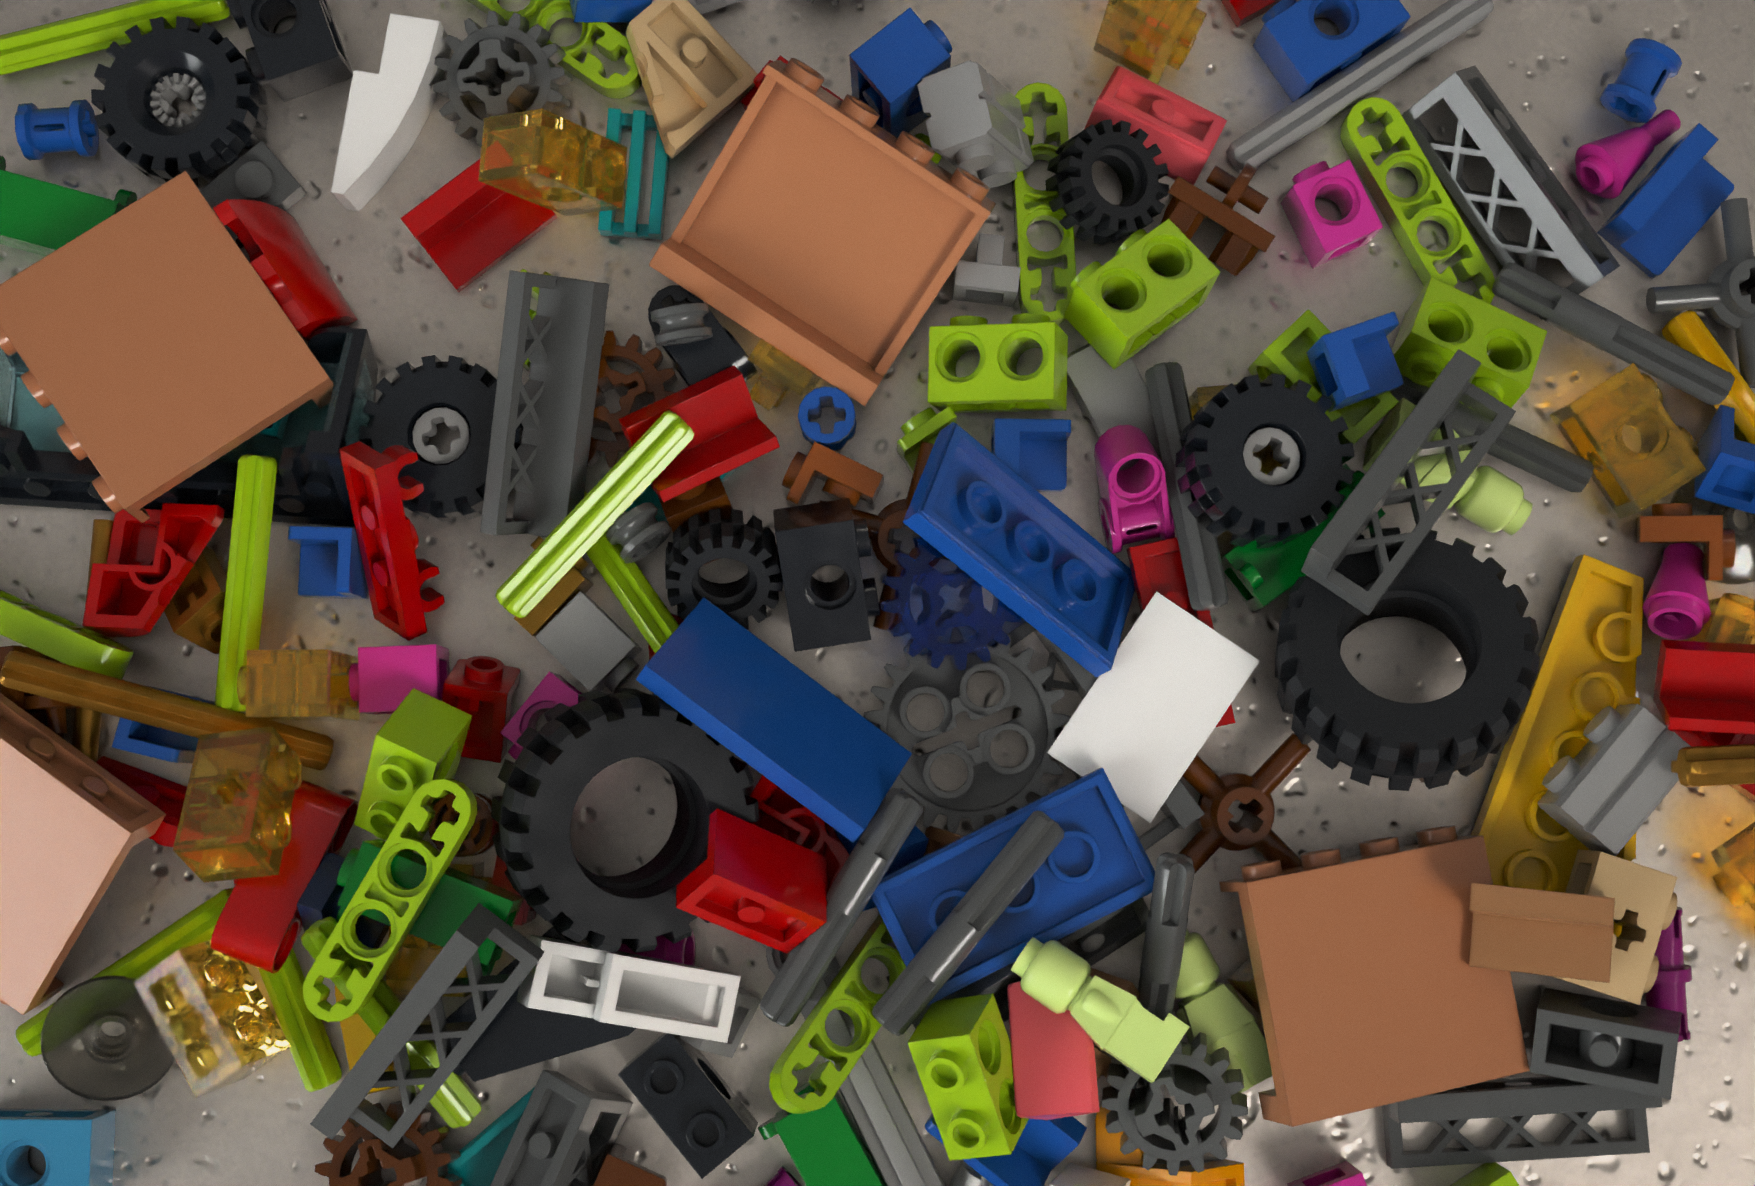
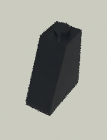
M554 926L542 935V937L578 943L561 934ZM515 958L497 975L511 974L520 961ZM518 987L453 1072L458 1076L467 1073L473 1082L628 1036L636 1028L598 1022L588 1017L527 1008L516 1001L519 991ZM498 990L486 991L488 1002ZM472 997L447 1017L446 1022L475 1021L476 1014ZM450 1038L452 1049L461 1038Z

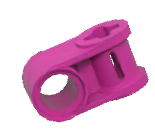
M1118 425L1108 429L1099 437L1094 449L1100 493L1098 502L1099 516L1108 550L1115 554L1122 552L1123 545L1158 537L1161 540L1175 538L1173 514L1167 494L1166 472L1148 437L1142 430L1132 425ZM1139 459L1133 467L1119 470L1125 462Z

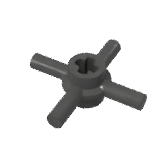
M1734 198L1720 203L1727 260L1719 264L1712 271L1705 284L1649 288L1646 295V305L1650 313L1705 309L1714 322L1735 330L1740 374L1750 388H1755V256L1747 198ZM1747 291L1748 295L1742 296L1741 292Z

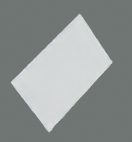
M1156 591L1118 647L1112 669L1097 678L1047 753L1082 777L1099 768H1103L1121 804L1151 823L1260 660Z

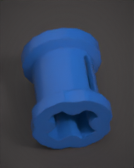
M1638 38L1629 43L1625 51L1627 61L1616 81L1608 84L1600 96V101L1608 111L1620 116L1624 120L1635 123H1647L1657 109L1654 101L1666 80L1678 74L1682 61L1680 56L1665 44L1651 39Z
M86 99L74 100L70 107L38 109L33 103L19 104L15 114V132L24 157L29 161L43 159L45 153L77 151L82 157L95 156L99 146V130L91 104Z
M825 386L816 388L805 395L799 405L798 419L806 441L812 445L815 441L831 450L840 451L855 435L857 425L853 402L846 393L838 388ZM834 407L836 417L845 418V421L835 422L833 433L824 434L821 432L819 423L811 422L813 419L821 418L822 408Z

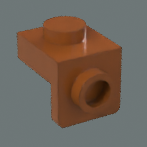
M1663 503L1652 504L1651 516H1639L1636 518V543H1703L1705 581L1723 580V568H1734L1735 531L1734 529H1723V515H1692V504Z

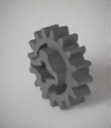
M488 11L487 27L482 28L475 21L468 18L464 21L468 36L463 41L451 35L447 36L445 40L454 53L451 59L436 58L434 64L447 72V78L433 84V91L450 99L439 112L450 121L460 120L455 129L456 134L467 140L476 136L477 146L491 151L499 140V143L503 142L510 153H517L519 137H523L530 144L537 146L541 144L540 135L537 130L538 127L544 124L549 128L557 130L560 126L551 112L554 106H570L571 101L560 94L558 89L559 85L573 81L572 74L564 68L555 66L566 56V53L556 43L546 45L551 35L539 24L529 29V20L515 12L507 25L504 17L495 11ZM514 43L527 47L533 54L537 64H530L527 61L520 62L519 52L514 49ZM505 71L514 76V78H511V81L504 82ZM502 83L501 94L491 88L495 87V84ZM535 99L532 106L528 109L527 112H525L529 105L532 103V101ZM475 100L478 103H485L486 114L491 116L492 123L482 120L475 113L469 101Z
M1200 1032L1191 1044L1184 1043L1181 1039L1153 1083L1148 1081L1146 1086L1135 1089L1134 1097L1129 1098L1132 1088L1141 1076L1127 1066L1116 1063H1109L1106 1081L1111 1086L1105 1087L1102 1090V1107L1111 1110L1106 1114V1129L1108 1133L1123 1132L1120 1139V1151L1124 1155L1135 1151L1137 1148L1143 1151L1142 1168L1149 1170L1159 1158L1167 1160L1169 1174L1177 1176L1180 1161L1189 1160L1192 1167L1199 1173L1204 1171V1154L1210 1152L1221 1160L1228 1156L1227 1142L1224 1136L1230 1139L1241 1140L1243 1128L1242 1121L1238 1117L1248 1114L1247 1095L1239 1092L1244 1088L1241 1069L1227 1070L1230 1060L1229 1051L1225 1047L1214 1051L1212 1054L1206 1052L1207 1038L1204 1033ZM1164 1085H1166L1170 1096H1174L1179 1105H1184L1185 1117L1182 1116L1179 1106H1175L1170 1098H1164ZM1219 1105L1214 1118L1201 1130L1200 1124L1203 1117L1214 1114V1106Z

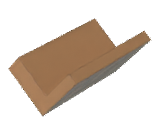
M1471 883L1469 910L1473 912L1470 967L1610 983L1615 898Z

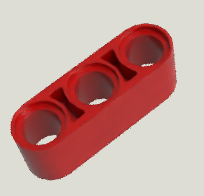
M298 777L290 781L273 810L218 918L211 938V949L274 974L281 969L303 928L297 902L326 853L339 855L353 826L357 814L358 801Z

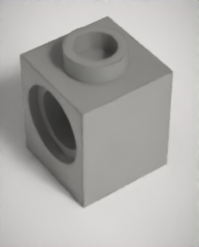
M581 591L535 636L589 691H602L607 687L613 693L616 688H620L640 666L634 658L643 649L589 596Z

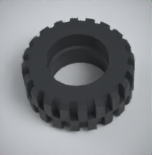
M1400 528L1382 529L1383 536L1400 534ZM1431 530L1369 616L1308 576L1298 577L1289 592L1288 606L1282 610L1275 655V678L1279 679L1277 696L1282 712L1293 714L1291 729L1302 744H1308L1314 740L1319 745L1316 756L1318 760L1331 769L1336 768L1340 761L1352 767L1350 779L1368 786L1371 776L1374 775L1389 778V790L1409 791L1412 780L1416 778H1424L1425 786L1431 789L1448 785L1452 773L1456 770L1461 775L1467 777L1483 767L1488 753L1497 754L1509 740L1514 726L1518 724L1531 695L1530 690L1537 677L1540 657L1534 650L1539 641L1536 620L1530 616L1523 617L1529 602L1521 588L1515 584L1507 588L1502 582L1507 570L1492 557H1488L1482 563L1472 556L1475 549L1474 545L1459 538L1455 539L1453 545L1437 541L1438 531ZM1361 535L1358 540L1365 539L1364 535ZM1399 548L1386 549L1389 562ZM1374 551L1346 555L1335 569L1366 591L1370 590L1380 576ZM1395 616L1416 619L1438 629L1454 644L1463 659L1466 676L1459 689L1441 699L1425 703L1392 701L1369 691L1352 676L1340 655L1342 641L1356 627L1377 618Z
M616 688L612 694L594 690L579 694L578 704L571 707L562 703L557 704L544 713L548 723L540 730L536 731L528 727L516 742L523 747L522 752L515 763L505 759L497 777L506 784L503 796L492 798L491 817L499 823L500 831L492 837L497 856L507 866V870L504 872L513 888L527 901V904L545 921L552 924L561 934L578 943L585 939L598 950L617 952L621 944H626L637 953L655 950L657 946L656 937L661 935L673 944L691 936L692 930L689 923L696 919L697 916L676 908L677 885L707 859L709 815L718 808L749 823L759 820L758 800L745 793V788L750 787L754 782L748 764L736 759L733 752L654 693L651 695L629 688ZM632 757L652 760L669 773L676 791L677 813L668 841L651 861L637 870L618 876H599L583 867L575 857L570 839L572 813L581 792L599 772L618 761Z

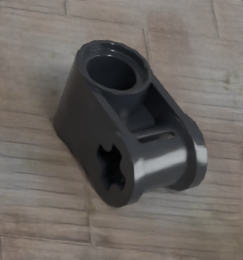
M671 285L659 290L651 299L648 308V319L654 335L657 336L660 333V326L658 323L652 322V311L675 305L704 303L703 300L680 285ZM710 310L709 313L704 315L703 322L707 327L712 328L713 337L692 343L662 346L675 363L674 367L688 387L731 366H735L743 374L745 382L758 373L753 362L737 340L725 327L721 326Z

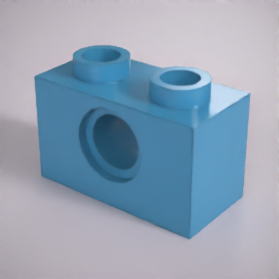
M0 1109V1186H113L116 1109ZM30 1146L39 1149L45 1157L46 1169L43 1175L34 1172L28 1163V1150Z

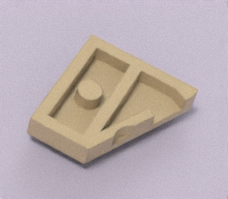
M655 0L628 24L626 36L665 152L673 159L748 94L755 85L753 79L757 73L688 0Z

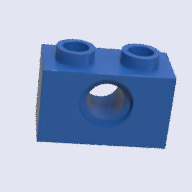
M1281 0L1261 18L1264 25L1253 47L1290 100L1294 102L1400 33L1411 16L1399 0H1299L1298 2L1295 0ZM1322 17L1332 20L1337 25L1340 34H1324L1317 28L1314 19Z
M908 8L849 55L852 96L869 105L880 115L876 122L877 125L898 138L902 131L909 133L929 117L923 112L917 85L922 81V78L951 67L950 53L952 52V46L948 38L935 22L928 20L926 23H923L915 12Z

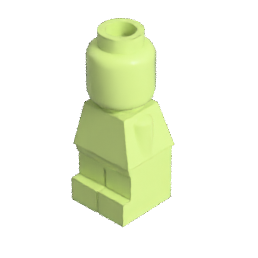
M1402 398L1369 437L1362 467L1364 471L1367 472L1416 407L1415 404ZM1440 428L1431 441L1442 440ZM1453 429L1455 438H1459L1460 436ZM1471 450L1459 451L1461 463ZM1446 453L1418 457L1414 462L1419 487L1448 483L1451 479ZM1481 466L1474 470L1447 508L1450 509L1454 505L1456 512L1460 516L1487 532L1496 533L1503 530L1507 534L1513 535L1528 519L1533 504L1523 498L1524 491L1519 483L1491 466ZM1403 477L1400 483L1406 486L1405 478ZM1436 498L1427 499L1426 501L1433 503Z
M1187 929L1175 999L1182 1000L1177 1002L1179 1010L1176 1016L1179 1020L1190 1026L1186 1032L1189 1044L1201 1032L1206 1034V1052L1212 1054L1223 1047L1229 1051L1230 1064L1227 1070L1241 1069L1244 1088L1239 1092L1242 1093L1272 1076L1266 1040L1255 1022V1017L1245 1008L1234 987L1231 984L1215 981L1219 977L1220 969L1203 937L1196 932L1189 933Z
M1032 937L1011 968L1012 972L1022 978L1020 986L1026 994L1056 1014L1069 1010L1070 1015L1101 1051L1104 1050L1150 1083L1155 1081L1190 1027L1171 1013H1168L1162 1021L1143 1008L1136 999V996L1096 975L1091 977L1090 964L1056 940H1050L1043 944Z

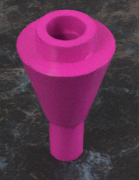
M1665 109L1641 127H1634L1580 146L1575 154L1576 176L1581 186L1588 192L1602 198L1613 199L1618 197L1652 154L1654 147L1680 129L1681 122L1677 114L1672 110Z

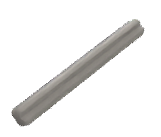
M1447 1L1233 141L1226 151L1230 163L1239 174L1246 163L1255 168L1260 167L1486 19L1494 8L1493 1Z

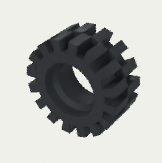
M1103 120L1096 125L1092 124L1063 143L1055 151L1058 155L1049 161L1047 170L1055 173V175L1045 180L1046 191H1057L1058 197L1049 202L1051 210L1055 212L1063 208L1067 215L1059 223L1066 230L1077 224L1079 228L1075 237L1082 241L1093 236L1094 244L1101 245L1111 240L1112 243L1122 240L1154 221L1152 218L1161 214L1165 206L1159 200L1168 196L1169 185L1159 183L1158 180L1169 174L1167 164L1156 166L1153 160L1155 156L1162 152L1157 144L1146 149L1143 142L1148 137V134L1141 128L1129 135L1131 126L1129 122L1121 120L1112 126V120ZM1095 161L1106 163L1117 174L1122 186V201L1120 204L1113 205L1109 203L1097 191L1092 179V165Z
M720 508L709 510V521L703 523L698 513L688 518L689 531L679 525L673 532V543L668 542L665 560L667 598L671 607L677 605V615L685 620L704 597L746 629H749V616L752 615L758 623L767 618L766 606L775 609L779 602L778 591L782 592L783 589L778 548L772 530L768 528L763 531L762 520L752 515L747 524H744L743 511L731 509L730 519H721ZM729 558L746 564L748 572L744 577L734 582L714 583L702 578L699 574V569L712 560Z

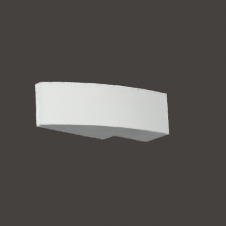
M390 13L379 74L358 70L353 71L331 193L347 210L359 212L386 184L409 153L429 117L438 94L433 91V84L443 81L445 71L434 63L436 58L449 59L451 51L445 40L448 35L438 20Z
M536 935L530 936V941L542 949L544 954L519 986L516 1001L527 1008L588 1017L603 1023L724 1043L728 1042L741 976L622 951L598 950L591 945Z

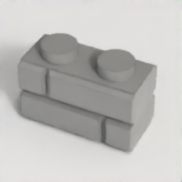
M969 60L926 76L917 85L923 112L930 117L926 120L931 147L954 166L966 170L984 182L989 188L1012 182L1017 178V172L1028 169L1034 162L1028 135L1022 131L1026 126L1020 100L991 74L987 73L977 62Z
M1639 704L1618 705L1616 709L1607 706L1602 709L1589 722L1583 732V735L1589 739L1588 743L1574 759L1570 755L1560 759L1548 771L1542 781V784L1548 791L1538 801L1539 807L1561 826L1566 827L1569 833L1591 851H1601L1616 856L1679 781L1678 773L1671 772V761L1677 760L1678 752L1681 748L1691 747L1676 733L1669 731L1667 726L1649 710Z

